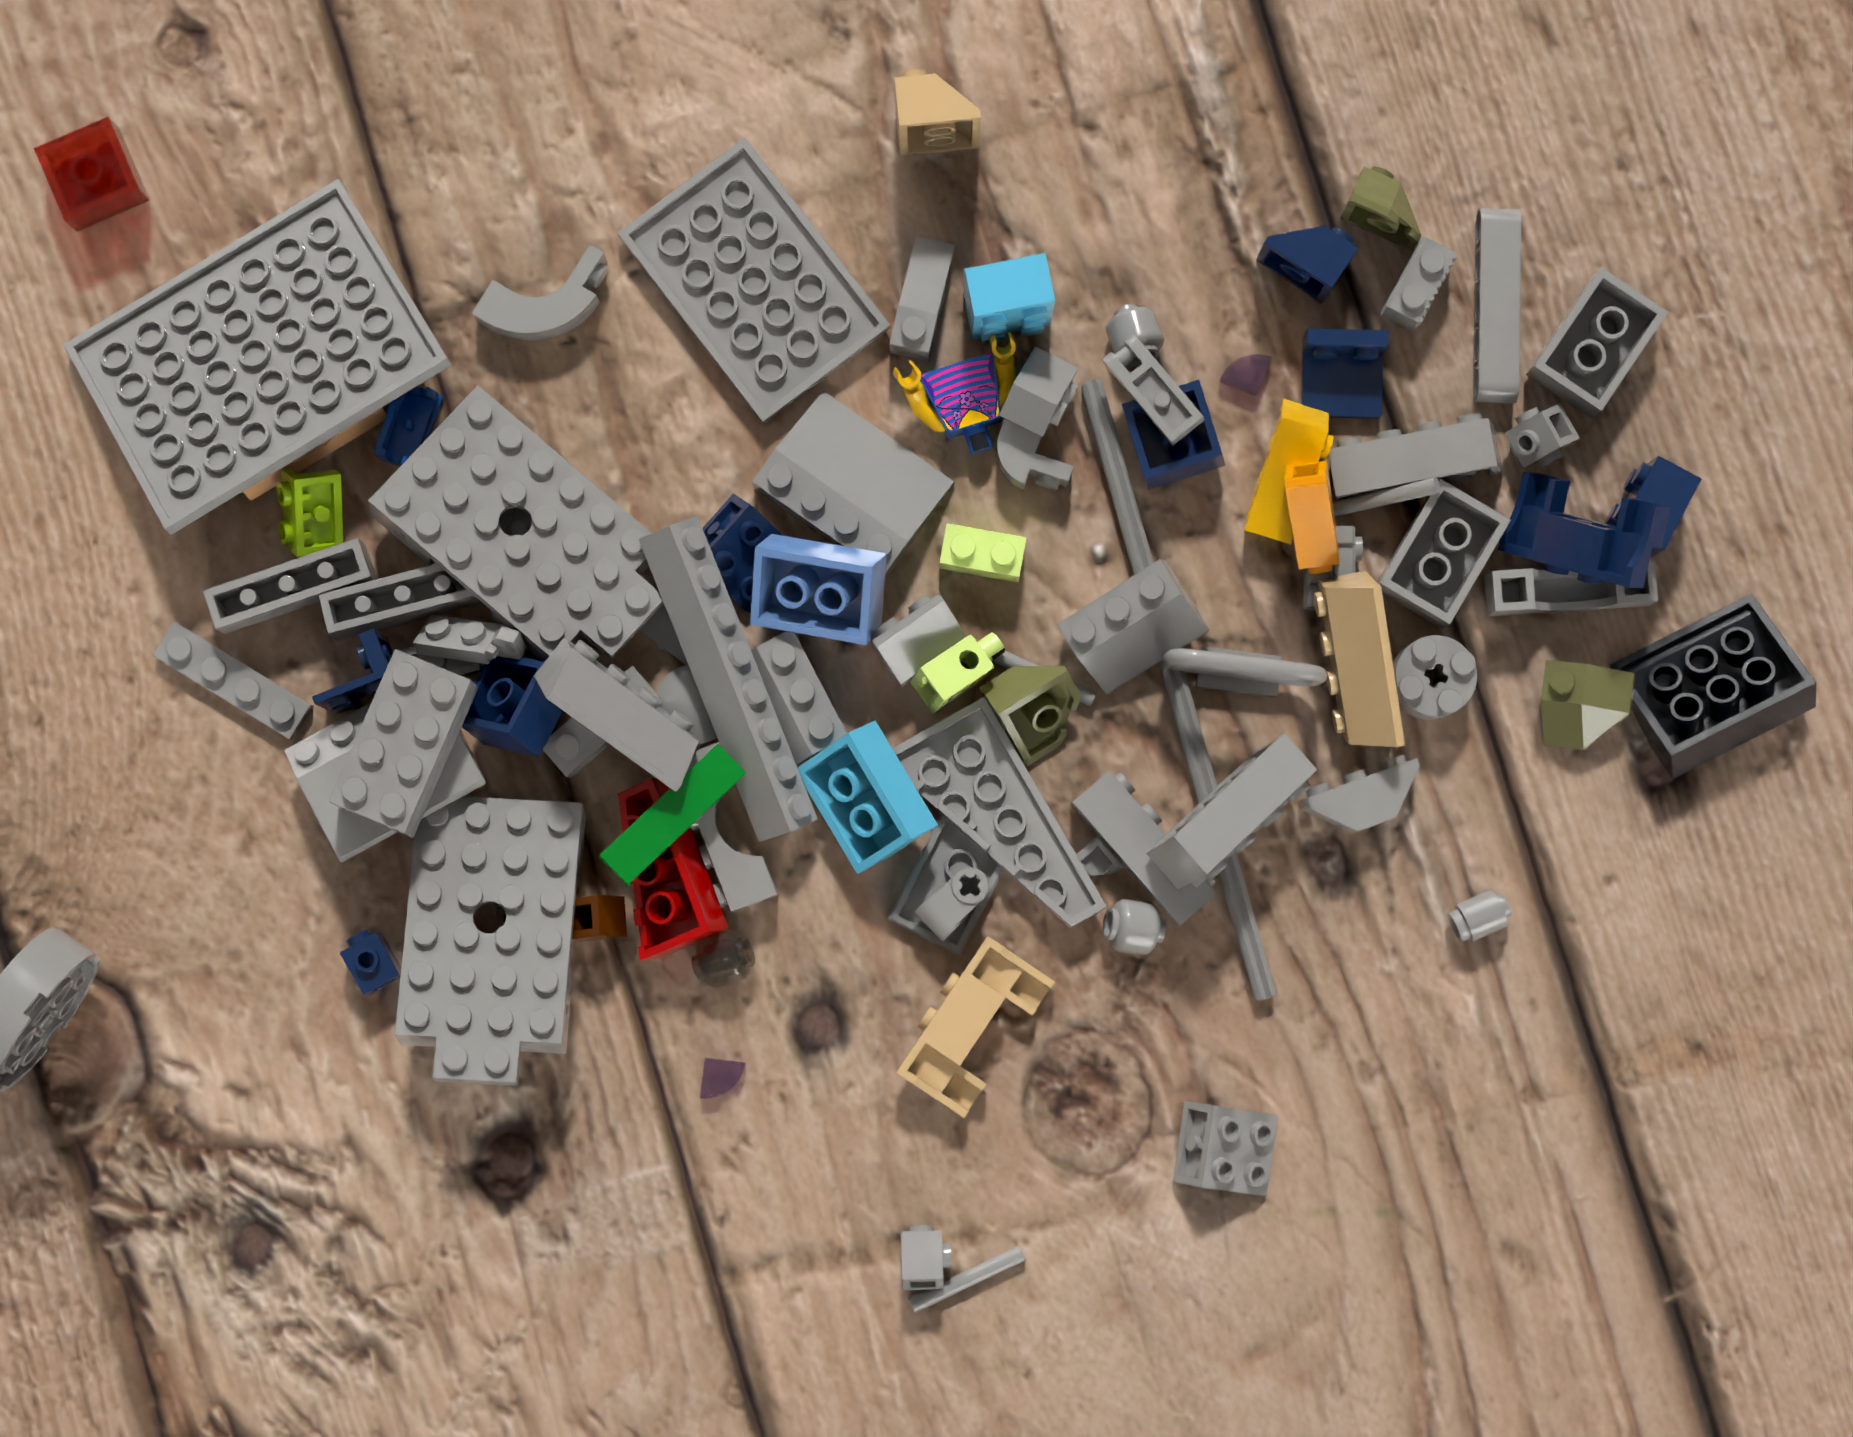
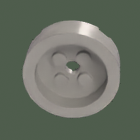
M57 927L48 928L37 935L15 956L0 974V1093L8 1090L21 1080L49 1050L46 1045L60 1027L65 1029L84 1000L97 974L100 962L96 958L97 954Z

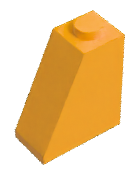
M1327 461L1286 466L1284 484L1298 568H1308V573L1312 574L1331 571L1333 569L1332 565L1340 564V552Z

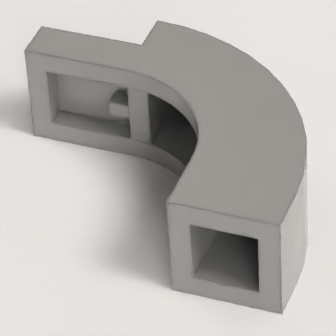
M589 245L566 283L557 291L546 296H522L492 280L473 310L472 315L478 323L490 330L517 340L538 341L563 335L584 322L600 303L597 295L589 290L591 286L597 288L608 271V267L605 266L607 259L604 252Z

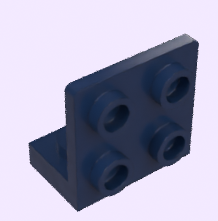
M1308 328L1302 337L1301 404L1329 413V418L1379 419L1382 416L1383 353L1388 348L1389 330Z
M732 494L706 523L703 531L729 596L746 612L751 613L755 547L770 534H782L753 506L737 495Z
M375 629L358 634L362 643L361 646L357 647L359 658L365 670L370 669L372 673L312 696L314 704L328 711L335 710V713L339 714L359 706L357 700L369 695H372L374 698L393 655L388 637Z

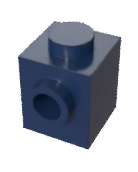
M366 929L346 941L348 948L340 952L363 995H372L401 977V966L381 932H374L370 935Z

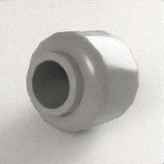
M1126 304L1118 308L1114 312L1115 316L1112 317L1106 327V333L1114 353L1116 354L1126 346L1124 341L1134 334L1156 359L1159 355V350L1163 346L1164 336L1152 309L1144 306L1137 307L1135 304ZM1136 358L1129 363L1131 366L1141 365L1140 361Z
M1122 899L1113 908L1107 909L1103 920L1104 939L1109 940L1110 946L1115 951L1146 955L1153 951L1157 943L1163 941L1166 932V922L1160 918L1158 908L1154 904Z

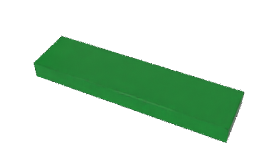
M717 744L686 773L680 788L676 792L670 788L599 855L600 860L628 887L743 778L746 772Z

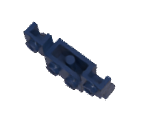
M1523 472L1517 501L1509 518L1511 521L1499 541V551L1544 563V570L1547 572L1568 575L1569 571L1578 573L1577 580L1586 583L1601 584L1602 580L1628 588L1644 587L1652 548H1662L1670 507L1637 498H1622L1617 524L1614 527L1564 513L1570 481L1537 472Z

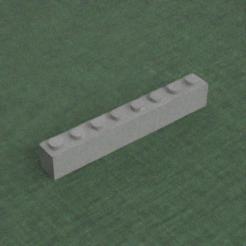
M698 516L667 526L640 538L639 542L719 743L746 772L745 776L736 783V786L758 841L762 842L793 832L818 820Z

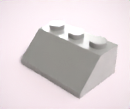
M1161 559L1057 624L1078 660L1106 694L1111 693L1162 661L1163 655L1167 651L1181 649L1210 631L1169 562Z
M785 631L751 650L797 767L847 734L795 632Z

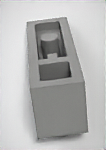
M916 236L889 343L890 353L929 362L955 249L954 244Z

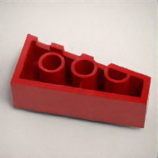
M651 778L618 793L623 832L664 795L670 787L657 778ZM690 827L631 883L633 884L636 909H633L635 926H639L641 946H638L640 961L662 958L729 929Z

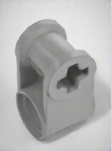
M963 868L942 888L939 887L914 913L943 942L985 898L989 890L988 878L977 868ZM966 875L969 878H973L977 875L981 879L977 885L981 890L979 895L975 896L969 893L964 896L960 890L964 885L960 880L963 876Z

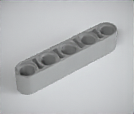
M1478 208L1476 215L1473 396L1475 402L1516 403L1518 399L1521 292L1520 209Z

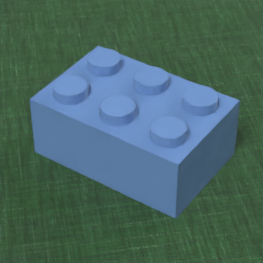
M770 534L755 547L750 625L867 645L877 635L875 630L882 625L887 553Z

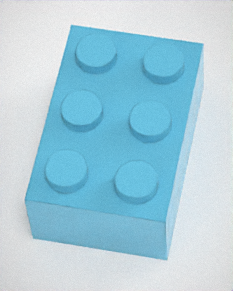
M1046 253L965 268L963 296L972 340L981 339L983 344L990 343V337L995 334L996 342L1006 339L1005 334L1008 332L1021 331L1022 336H1030L1044 332V326L1051 325L1055 297Z
M876 720L845 734L798 767L804 786L857 874L881 863L938 826Z

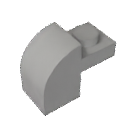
M1004 419L998 436L996 450L998 465L1003 475L1012 484L1023 490L1029 475L1036 477L1035 483L1046 488L1057 490L1059 485L1067 487L1074 466L1036 454L1041 436Z

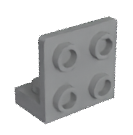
M1185 1100L1173 1182L1206 1189L1265 1196L1269 1182L1278 1121L1277 1115Z

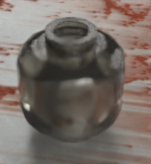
M725 930L698 941L696 955L692 956L691 963L698 979L703 978L709 986L721 988L745 980L750 974V967L755 965V955L752 945L746 936H740L733 930Z

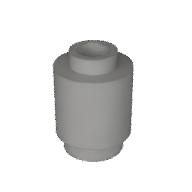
M1489 889L1456 904L1455 910L1448 912L1447 915L1459 941L1464 942L1470 939L1471 942H1474L1507 927V917L1511 916L1512 912L1502 893L1496 895L1493 890Z

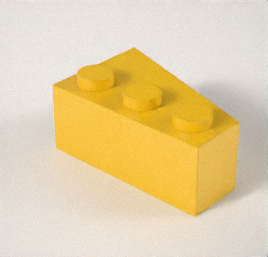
M1283 398L1279 410L1281 413L1274 435L1272 434L1268 445L1269 450L1262 471H1260L1245 520L1244 530L1291 544L1293 533L1284 484L1286 466L1319 462L1320 458L1327 460L1334 436L1328 434L1329 413Z

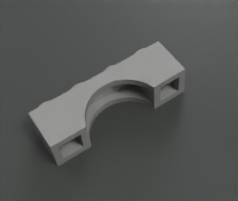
M1649 561L1643 588H1628L1602 580L1601 584L1586 583L1577 580L1578 573L1569 571L1568 575L1555 574L1533 568L1491 571L1484 576L1487 617L1648 607L1658 601L1655 561Z
M717 742L696 750L687 772L714 746L720 745V743ZM721 797L691 826L692 831L700 829L705 845L699 846L702 859L707 869L715 868L719 883L714 884L713 887L720 906L729 905L730 911L734 913L778 896L763 856L739 853L732 849L723 839L717 822V812Z

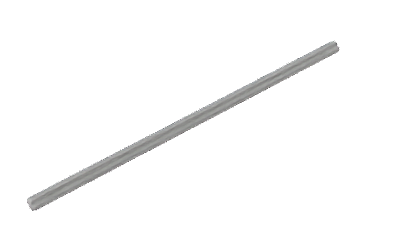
M1093 379L1084 382L1081 386V391L1133 574L1135 575L1154 562L1103 382L1100 379ZM1162 660L1159 662L1198 803H1200L1217 787V783L1185 671L1167 668ZM1235 852L1226 860L1229 864L1219 873L1253 997L1256 1000H1264L1275 996L1276 991L1237 853Z

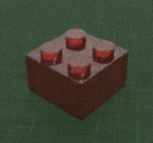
M109 117L34 148L64 221L76 232L150 201L120 128Z

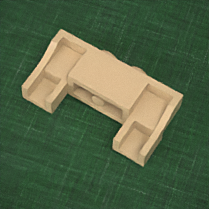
M987 936L961 976L959 977L953 972L940 991L946 998L939 1009L935 1010L930 1006L917 1027L923 1033L896 1073L965 1118L987 1083L960 1065L1005 998L1033 1016L1055 981Z

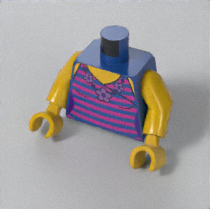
M1008 332L1010 342L1003 348L996 346L995 334L990 337L993 354L990 352L921 374L914 362L909 360L912 373L906 378H902L896 367L893 370L894 377L904 387L903 390L913 414L934 432H944L947 439L964 434L971 455L993 448L987 427L1001 422L1002 417L999 414L1016 380L1015 361L1012 356L1016 350V344L1013 334Z

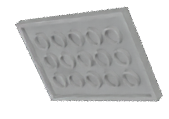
M745 137L618 232L619 238L763 424L891 329V325Z

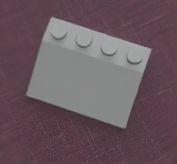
M822 391L776 447L753 479L752 484L756 491L832 544L887 553L886 580L952 487L954 481L831 395Z
M371 703L284 750L298 783L341 863L397 833V831L328 802ZM461 729L422 818L486 784Z

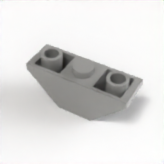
M1401 755L1382 762L1383 771L1368 775L1365 768L1343 776L1346 783L1344 785L1331 789L1329 783L1326 782L1309 788L1306 791L1307 798L1298 801L1300 808L1351 833L1397 817L1420 767L1418 758L1407 762L1405 756Z

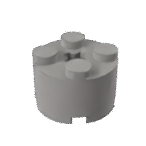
M1441 635L1422 637L1408 645L1393 661L1397 695L1401 709L1407 714L1422 720L1440 719L1461 709L1472 697L1477 683L1474 656L1458 641ZM1434 669L1437 671V677L1441 679V682L1431 687L1429 685L1430 679L1424 676V674Z

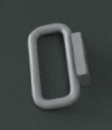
M1201 646L1200 650L1171 649L1162 658L1167 668L1197 673L1195 688L1276 697L1278 683L1296 686H1318L1327 680V672L1323 667L1282 661V656Z

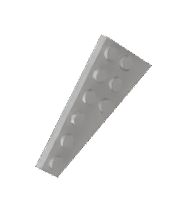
M985 697L892 748L919 794L1068 927L1076 926L1107 907Z

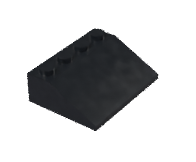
M1752 593L1609 665L1610 669L1636 674L1631 710L1652 750L1672 779L1816 707V681Z

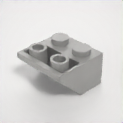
M928 594L922 596L908 607L910 611L907 617L899 622L893 617L875 630L877 635L872 640L873 649L901 688L912 680L923 665L967 637L940 594L932 599Z

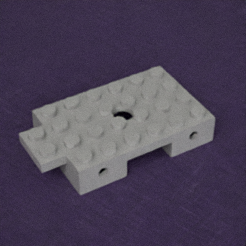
M478 385L368 500L369 514L429 566L434 562L437 563L492 611L491 619L493 621L508 626L510 629L520 631L527 650L540 661L545 662L564 637L575 645L585 637L612 660L664 603L660 592L640 576L649 567L639 539L651 534V532ZM520 508L529 514L532 524L526 534L522 536H509L501 530L499 519L506 510Z
M463 796L421 819L414 837L395 1036L401 1045L435 1047L432 1077L434 1081L518 1086L521 1051L566 1054L573 977L570 960L576 894H580L586 814L582 803ZM485 904H497L506 913L505 924L498 928L495 933H483L474 925L476 911Z

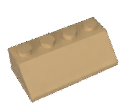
M1366 571L1318 580L1320 592L1314 593V604L1317 616L1324 617L1326 631L1320 632V643L1323 655H1330L1332 670L1326 671V681L1330 695L1336 694L1338 709L1332 710V720L1336 734L1342 733V736L1349 745L1405 746L1381 586Z

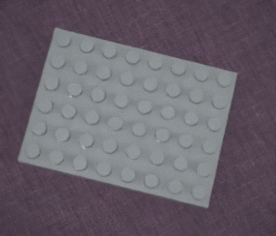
M339 179L63 344L160 522L170 535L451 366L450 361Z

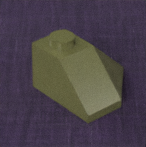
M1364 166L1340 219L1413 251L1420 240L1421 233L1401 182L1394 180V175L1386 169L1376 166L1369 169Z
M1546 660L1541 695L1544 746L1578 750L1588 749L1615 724L1618 725L1631 715L1636 674L1590 664Z
M1013 666L979 687L1005 733L1027 766L1062 745L1067 730L1064 728L1070 712L1077 710L1082 698L1065 666Z

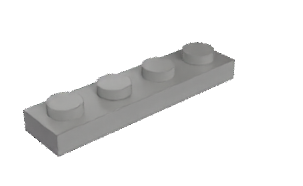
M176 622L172 623L152 655L290 740H293L313 708V705Z

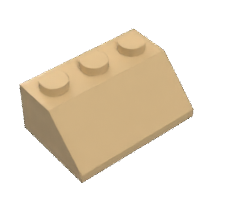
M914 69L903 72L902 77H894L895 112L900 156L979 148L981 111L977 106L935 73L926 74L925 70Z

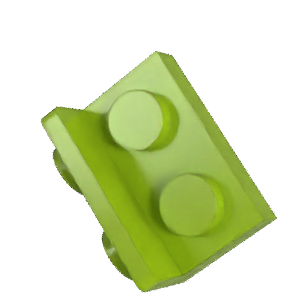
M290 468L282 469V482L277 483V498L279 504L283 506V520L278 523L281 543L297 557L306 556L343 543L341 474L336 469L296 474Z

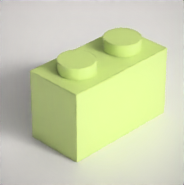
M947 523L939 569L1018 583L1027 537Z

